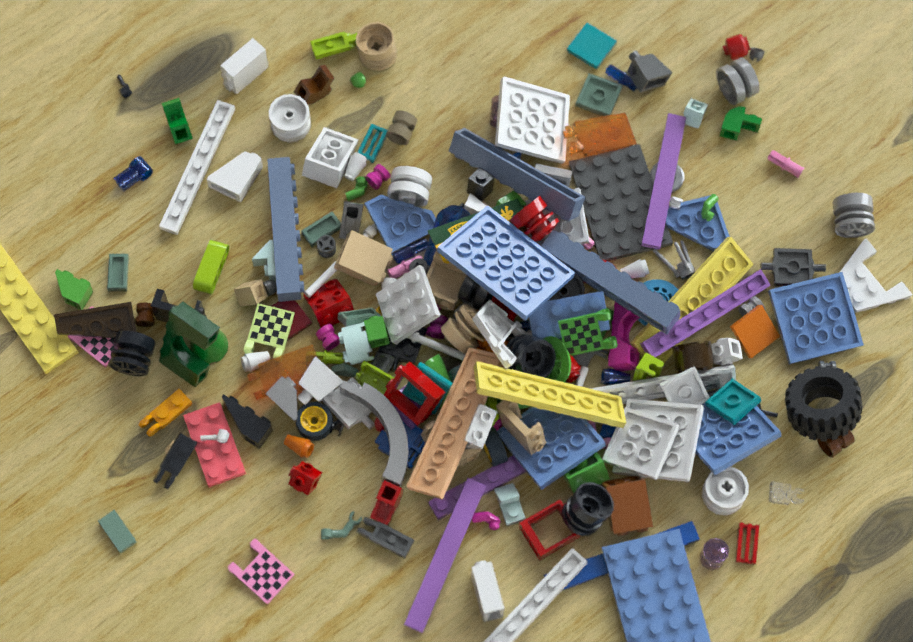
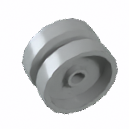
M741 57L731 62L730 65L727 64L716 71L719 88L729 103L736 105L744 101L745 97L750 98L759 93L760 87L757 75L746 59Z

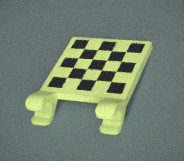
M258 303L248 339L243 351L245 354L253 353L256 342L276 347L273 359L281 363L295 312Z

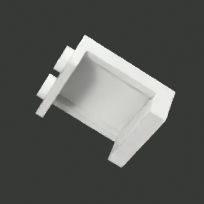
M482 404L478 405L464 439L468 442L465 449L483 448L497 411Z

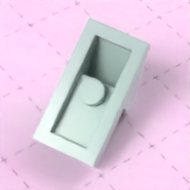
M691 98L683 113L684 117H686L685 124L699 128L708 104Z
M269 240L252 258L253 266H264L265 276H269V280L276 282L273 240Z
M513 483L494 489L506 526L522 522L526 519L519 501L520 495Z

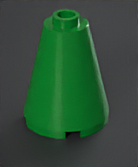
M219 330L217 340L206 350H203L192 341H190V350L208 364L217 363L225 357L228 351V340L226 335Z

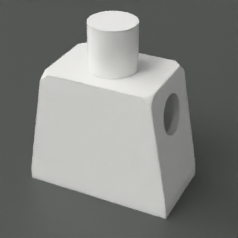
M315 357L299 381L304 390L297 398L305 405L313 397L321 402L326 396L340 387L343 380Z

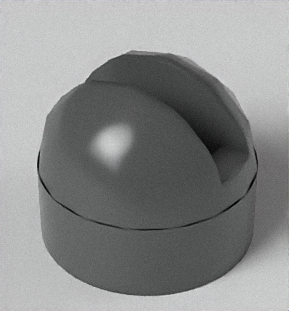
M751 47L749 57L752 61L754 58H757L756 62H759L763 59L765 51L760 48Z
M267 280L263 282L268 297L277 292L275 281Z

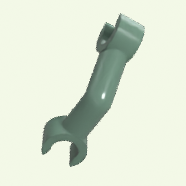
M355 511L351 512L349 521L342 530L321 529V539L345 538L355 525L361 523L362 516L359 520L354 521L352 517Z

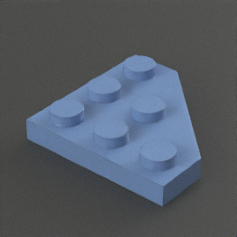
M379 195L364 203L385 245L393 249L392 253L428 235L427 230L440 226L431 210L422 209L384 195Z
M709 196L681 202L680 210L668 208L666 218L668 228L711 251H715L727 237H730L718 202L710 210L714 213L713 219L709 222L706 219H702L703 203Z

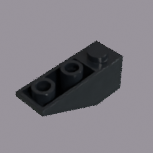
M223 394V402L243 439L260 449L273 431L271 421L264 416L260 418L255 415V411L252 408L241 406L239 401L233 396L227 397Z

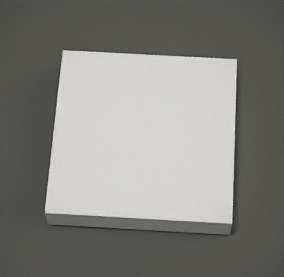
M695 367L689 368L660 383V387L668 402L702 405L710 398Z

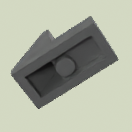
M344 202L339 238L345 239L351 230L359 233L363 204Z

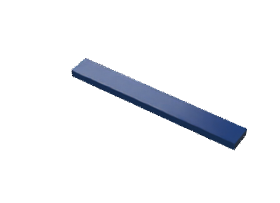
M693 521L663 531L668 532L679 529L684 546L700 540ZM603 553L586 559L587 564L563 590L607 575L608 572Z

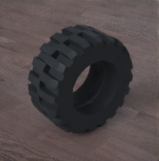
M815 366V369L808 368L804 370V373L796 375L795 380L792 379L785 392V404L789 423H791L795 431H799V434L804 437L809 436V439H820V441H827V439L831 438L832 440L838 439L840 435L842 437L847 435L848 430L852 431L856 427V423L861 419L863 408L858 382L852 378L851 374L848 372L844 373L843 369L838 367L836 369L832 366ZM822 397H830L840 401L828 409H815L808 406L813 400Z

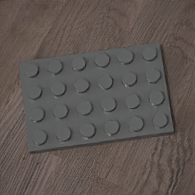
M640 144L569 161L568 165L570 171H573L572 177L575 186L580 188L581 194L585 196L583 203L585 217L600 259L612 261L652 251L653 248L641 246L654 184L651 180ZM666 223L661 248L672 246L673 244Z

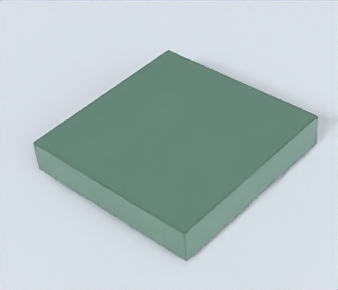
M589 73L575 106L610 118L623 86Z

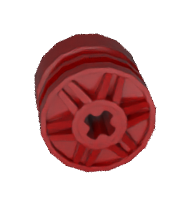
M541 196L537 197L509 220L518 229L525 227L524 234L528 235L530 233L531 239L535 242L540 241L552 232L557 223L560 222L558 218L549 222L548 218L554 214L553 211L546 215L542 213L548 205Z

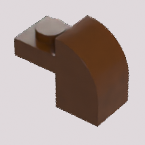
M320 65L312 78L300 80L294 90V94L305 100L307 105L316 103L331 92L332 88L330 85L335 78L326 65Z

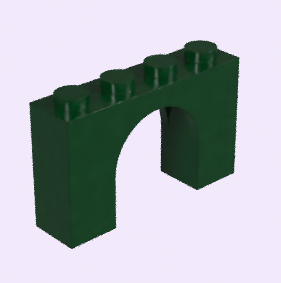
M182 301L178 306H173L168 313L169 320L165 326L166 333L163 336V345L159 351V362L193 387H196L207 377L210 364L195 355L187 347L183 337L206 350L217 340L220 327Z

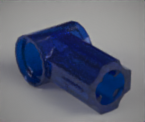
M138 156L130 162L127 169L114 177V181L121 190L126 191L139 180L144 181L153 174V169L142 156Z

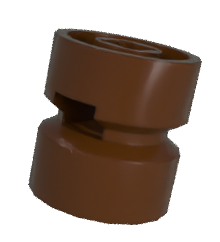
M848 430L847 435L843 437L840 435L838 439L832 440L831 438L827 439V441L817 439V442L822 451L828 457L833 458L842 451V448L845 449L853 444L855 439L852 432Z

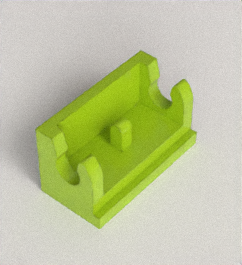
M645 352L636 367L632 381L644 380L647 376L652 378L660 377L664 362Z
M363 361L360 372H357L355 375V380L361 386L365 382L382 394L387 390L386 384L392 378L394 379L393 376L366 361Z

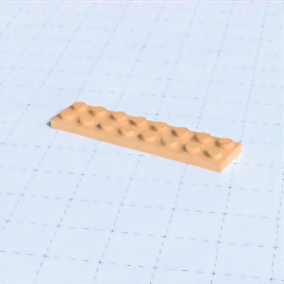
M468 348L453 385L406 487L409 490L443 500L468 442L464 439L479 404L485 405L488 396L477 394L474 365L478 361L502 367V363L495 353Z

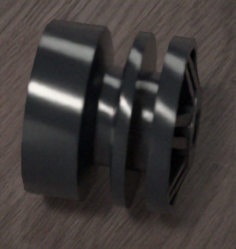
M118 331L113 343L116 350L111 352V358L108 362L109 367L119 373L130 376H147L149 366L151 365V360L148 357L153 356L156 346L155 340L138 332Z
M519 334L509 340L506 345L517 357L508 369L545 378L555 366V350L546 340L527 334Z
M586 482L580 485L563 505L561 511L563 522L572 532L581 536H590L612 514L614 502L609 492L601 485Z

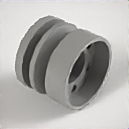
M847 193L833 200L836 235L846 238H857L874 232L873 199L870 195L865 193Z

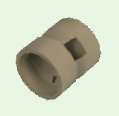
M398 110L394 114L393 124L389 126L386 137L396 144L407 145L412 136L411 132L417 124V118L411 113Z

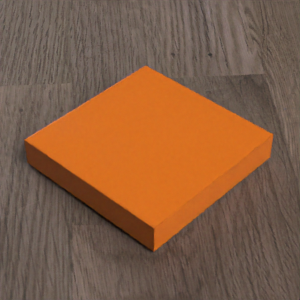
M762 305L756 306L730 326L748 358H753L780 337Z

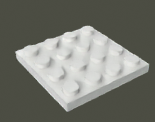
M507 77L501 78L495 146L563 164L566 158L570 95Z
M627 399V408L677 423L680 426L657 479L690 482L704 407L697 404ZM613 466L612 472L616 475L646 477Z

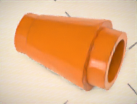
M288 434L284 440V445L302 458L310 457L314 450V444L309 439Z

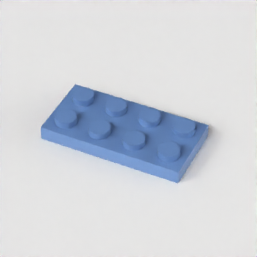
M599 291L546 301L529 317L532 336L540 339L548 336H554L558 339L562 338L558 321L606 309L604 292ZM609 320L598 321L600 331L610 330Z

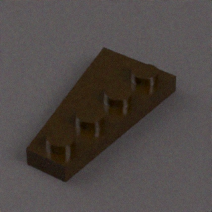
M131 302L54 314L58 335L115 339L118 331L137 332Z

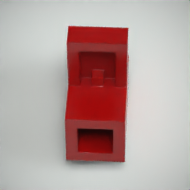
M384 480L376 496L378 500L369 518L389 526L395 510L400 504L404 489Z

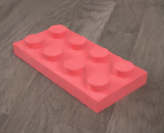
M220 402L183 415L191 439L197 442L195 450L208 487L246 474ZM219 429L227 430L230 434L226 443H220L216 440H201L200 438L201 435H217Z

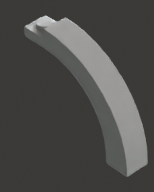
M343 380L340 386V394L361 403L371 410L380 420L387 434L390 455L382 475V482L385 480L401 487L408 461V440L401 417L391 402L374 387L364 382L360 389L356 383Z

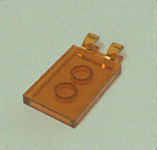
M625 112L574 121L573 126H565V131L562 132L564 139L576 136L578 140L570 143L571 147H568L570 155L582 152L583 156L587 157L637 145Z
M313 344L258 364L260 370L247 374L249 382L260 378L264 388L254 392L256 400L268 396L266 392L282 376L285 379L288 376L296 383L294 388L297 391L304 389L299 384V381L313 359L317 357Z

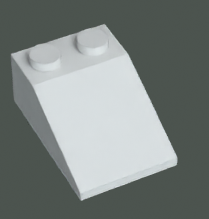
M324 127L305 158L302 176L337 188L346 171L350 155H353L358 139Z

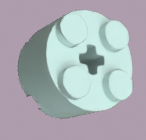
M364 322L341 328L342 332L338 333L340 343H344L346 351H343L345 362H350V365L374 360L373 356H369V352L372 349L366 330L363 331L362 328L365 326Z

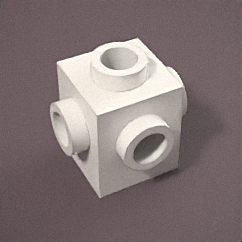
M720 338L716 343L711 344L715 364L721 366L732 365L733 362L743 359L739 340Z

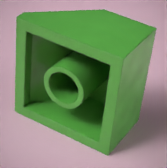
M597 452L563 475L573 494L580 485L586 482L599 485L610 479L605 464Z

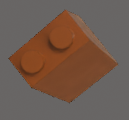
M628 476L607 480L600 484L609 492L614 502V511L608 518L612 533L617 534V536H624L629 534L628 531L645 532L648 531L649 527H653L644 478L641 476Z

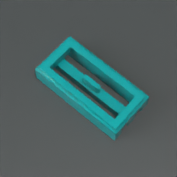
M371 124L357 153L365 156L371 163H374L386 139L388 130ZM377 130L366 153H363L373 131ZM382 132V135H381V137H380V139H379V141H378V143H377V145H376V147H375V149H374V152H373L372 156H370V153H371V151H372V149H373V147H374V145H375V143H376V141H377V139H378L380 133Z

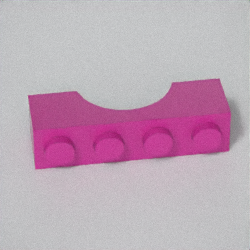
M615 302L611 336L616 337L618 346L610 349L608 366L618 372L635 370L639 364L640 353L631 346L629 333L632 325L640 317Z

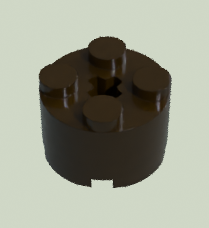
M699 341L672 347L675 369L678 370V373L692 367L701 370L713 369L714 359L711 341H704V343L700 344Z

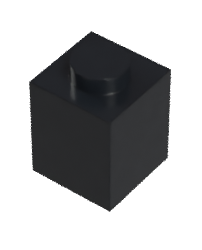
M482 168L477 169L468 178L467 193L474 195L482 202L493 192L495 177Z

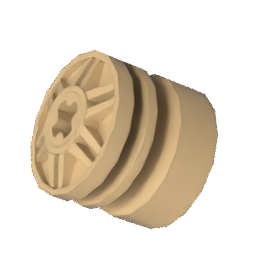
M371 22L364 25L358 31L356 45L362 64L374 71L389 68L397 57L394 34L391 28L384 23Z
M463 304L460 307V311L457 310L455 312L457 320L450 318L441 327V331L448 341L464 354L467 353L469 347L476 349L479 346L477 339L480 341L485 340L472 320L478 311L468 304Z

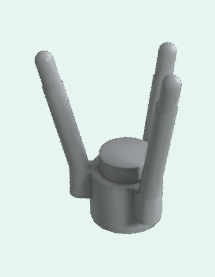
M683 240L680 241L683 253L678 243H674L682 261L676 265L677 270L656 249H653V252L675 274L676 278L681 277L682 280H685L695 273V268L691 263Z

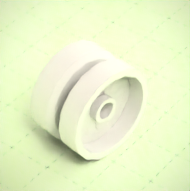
M288 94L282 95L272 102L269 108V119L274 135L286 142H296L303 139L309 133L311 127L309 107L306 101L299 96Z
M395 167L392 170L391 184L388 188L387 197L412 204L419 208L424 207L428 203V190L431 188L432 176L417 167Z
M729 467L717 475L710 472L702 488L704 504L710 511L718 515L734 514L741 508L748 495L749 484L747 478L740 470L734 467Z

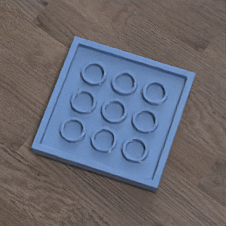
M843 272L768 291L789 364L864 345Z
M704 403L702 404L704 410L695 453L713 474L717 475L780 438L781 431L757 406L733 425L708 408Z
M531 407L522 413V419L520 420L528 428H532L537 423L542 425L546 444L541 451L530 455L504 426L497 430L504 445L541 490L606 446L605 441L586 419L558 414L536 407Z

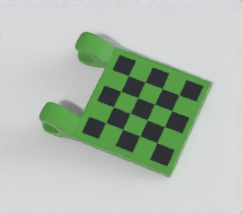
M608 308L596 313L558 321L563 344L568 350L569 355L573 356L601 349H613L618 346L615 336L602 339L598 321H608L611 319V313Z

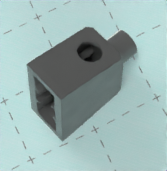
M636 50L629 55V59L632 62L627 72L640 93L664 86L667 83L672 72L654 54L641 56Z

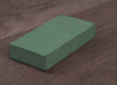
M330 212L303 229L301 234L309 245L314 247L321 236H331L339 231L341 222L333 212Z
M109 254L108 291H127L128 254Z
M373 308L339 312L338 320L347 327L363 323L364 320H368L372 316L380 317L381 315Z
M115 509L98 520L120 554L137 543Z

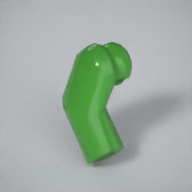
M360 176L356 179L354 190L345 192L348 201L365 194L368 183L364 177Z
M711 194L703 203L701 217L708 222L713 219L714 213L710 210L719 200L717 195Z

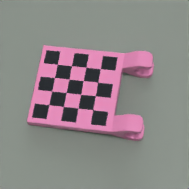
M67 335L72 342L76 343L105 368L111 358V352L116 350L113 346L114 338Z
M253 539L250 542V546L259 555L244 571L234 562L228 566V570L268 604L295 574L257 539Z

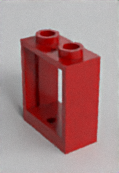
M409 362L405 366L400 365L395 370L394 374L396 376L386 384L387 390L383 395L419 426L429 418L445 394V391ZM404 377L427 396L420 409L397 390Z
M560 499L519 523L521 533L539 561L581 536L570 530L571 535L545 549L531 526L557 511L562 517L561 511L564 504Z

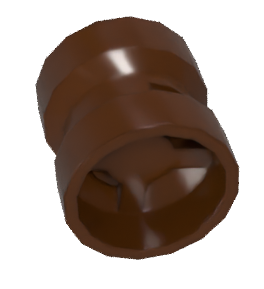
M143 302L136 305L138 316L135 318V324L137 326L152 327L155 325L154 313L151 308L152 303Z

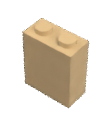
M351 230L345 238L334 268L375 287L384 281L386 276L384 270L392 261L393 256L391 253L393 249Z

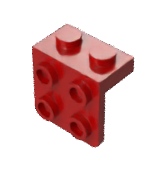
M338 279L327 281L310 298L304 294V298L313 310L320 328L328 324L334 325L339 323V312L354 310L350 296Z

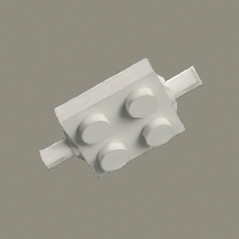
M353 377L347 381L354 382L359 386L360 389L362 388V386ZM340 387L323 399V403L347 429L361 422L369 430L375 426L374 422L368 417L372 411L361 403L340 394Z

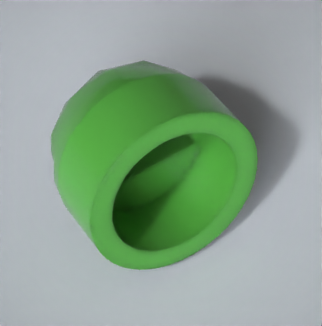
M358 72L351 77L350 82L356 88H362L366 83V78L362 72Z

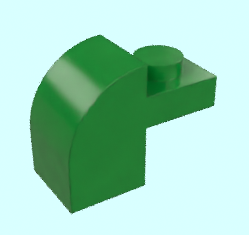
M180 98L162 103L175 145L193 139Z
M735 107L725 115L719 136L737 141L740 129L758 133L763 118L754 114H745L746 107Z

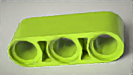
M214 240L209 241L193 281L194 290L213 294L229 253L230 246L228 244Z

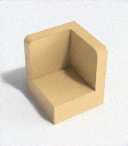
M262 279L245 282L233 289L241 307L258 304L268 297Z

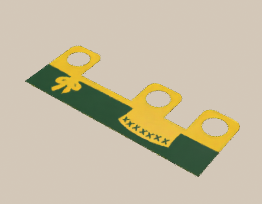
M517 198L492 207V209L509 221L523 207ZM478 213L427 230L436 249ZM440 254V256H441V258H442V260H443L444 263H446V264L451 263L450 261H448L445 257H443V256Z

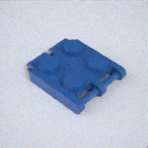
M403 422L408 440L407 468L412 469L413 462L418 455H421L426 443L424 440L421 443L423 439L421 437L422 429L416 426L411 430ZM382 430L375 443L379 445L378 450L389 456L388 437L386 432Z

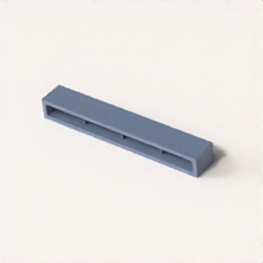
M466 128L454 132L449 152L454 154L456 158L463 159L474 168H482L499 180L501 184L513 188L516 193L525 195L530 201L541 196L548 205L545 209L550 212L553 211L563 220L570 221L579 216L585 196Z
M290 157L267 159L278 301L302 300L301 293L305 292L304 281H300V275H303V266L299 264L298 258H302L301 247H297V241H301L300 230H296V225L299 224V215L295 213L294 209L298 208L297 196H293V191H297L296 180H292V175H295V165L291 164Z
M553 230L541 245L546 251L573 270L582 281L598 291H603L605 296L666 335L679 320L680 309L675 303L667 302L658 292L648 290L645 284L640 281H634L628 273L618 271L612 263L604 262L595 252L585 250L584 246L579 242L574 243L565 233Z

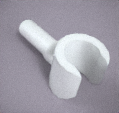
M670 197L669 207L680 210L683 199Z
M219 429L217 435H201L200 438L201 440H216L220 443H226L230 434L227 430Z

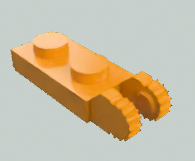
M178 389L151 411L150 415L144 417L139 422V426L144 428L155 420L157 423L146 432L151 437L159 430L164 429L192 405V401Z

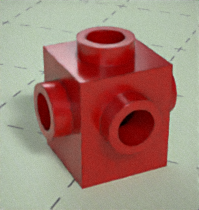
M302 461L297 466L294 465L290 470L288 485L292 486L296 491L309 495L316 489L323 472L314 468L311 464Z

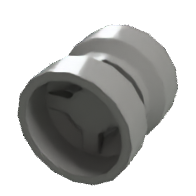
M754 296L749 300V303L739 307V312L743 317L758 305H762L765 311L766 308L762 301Z

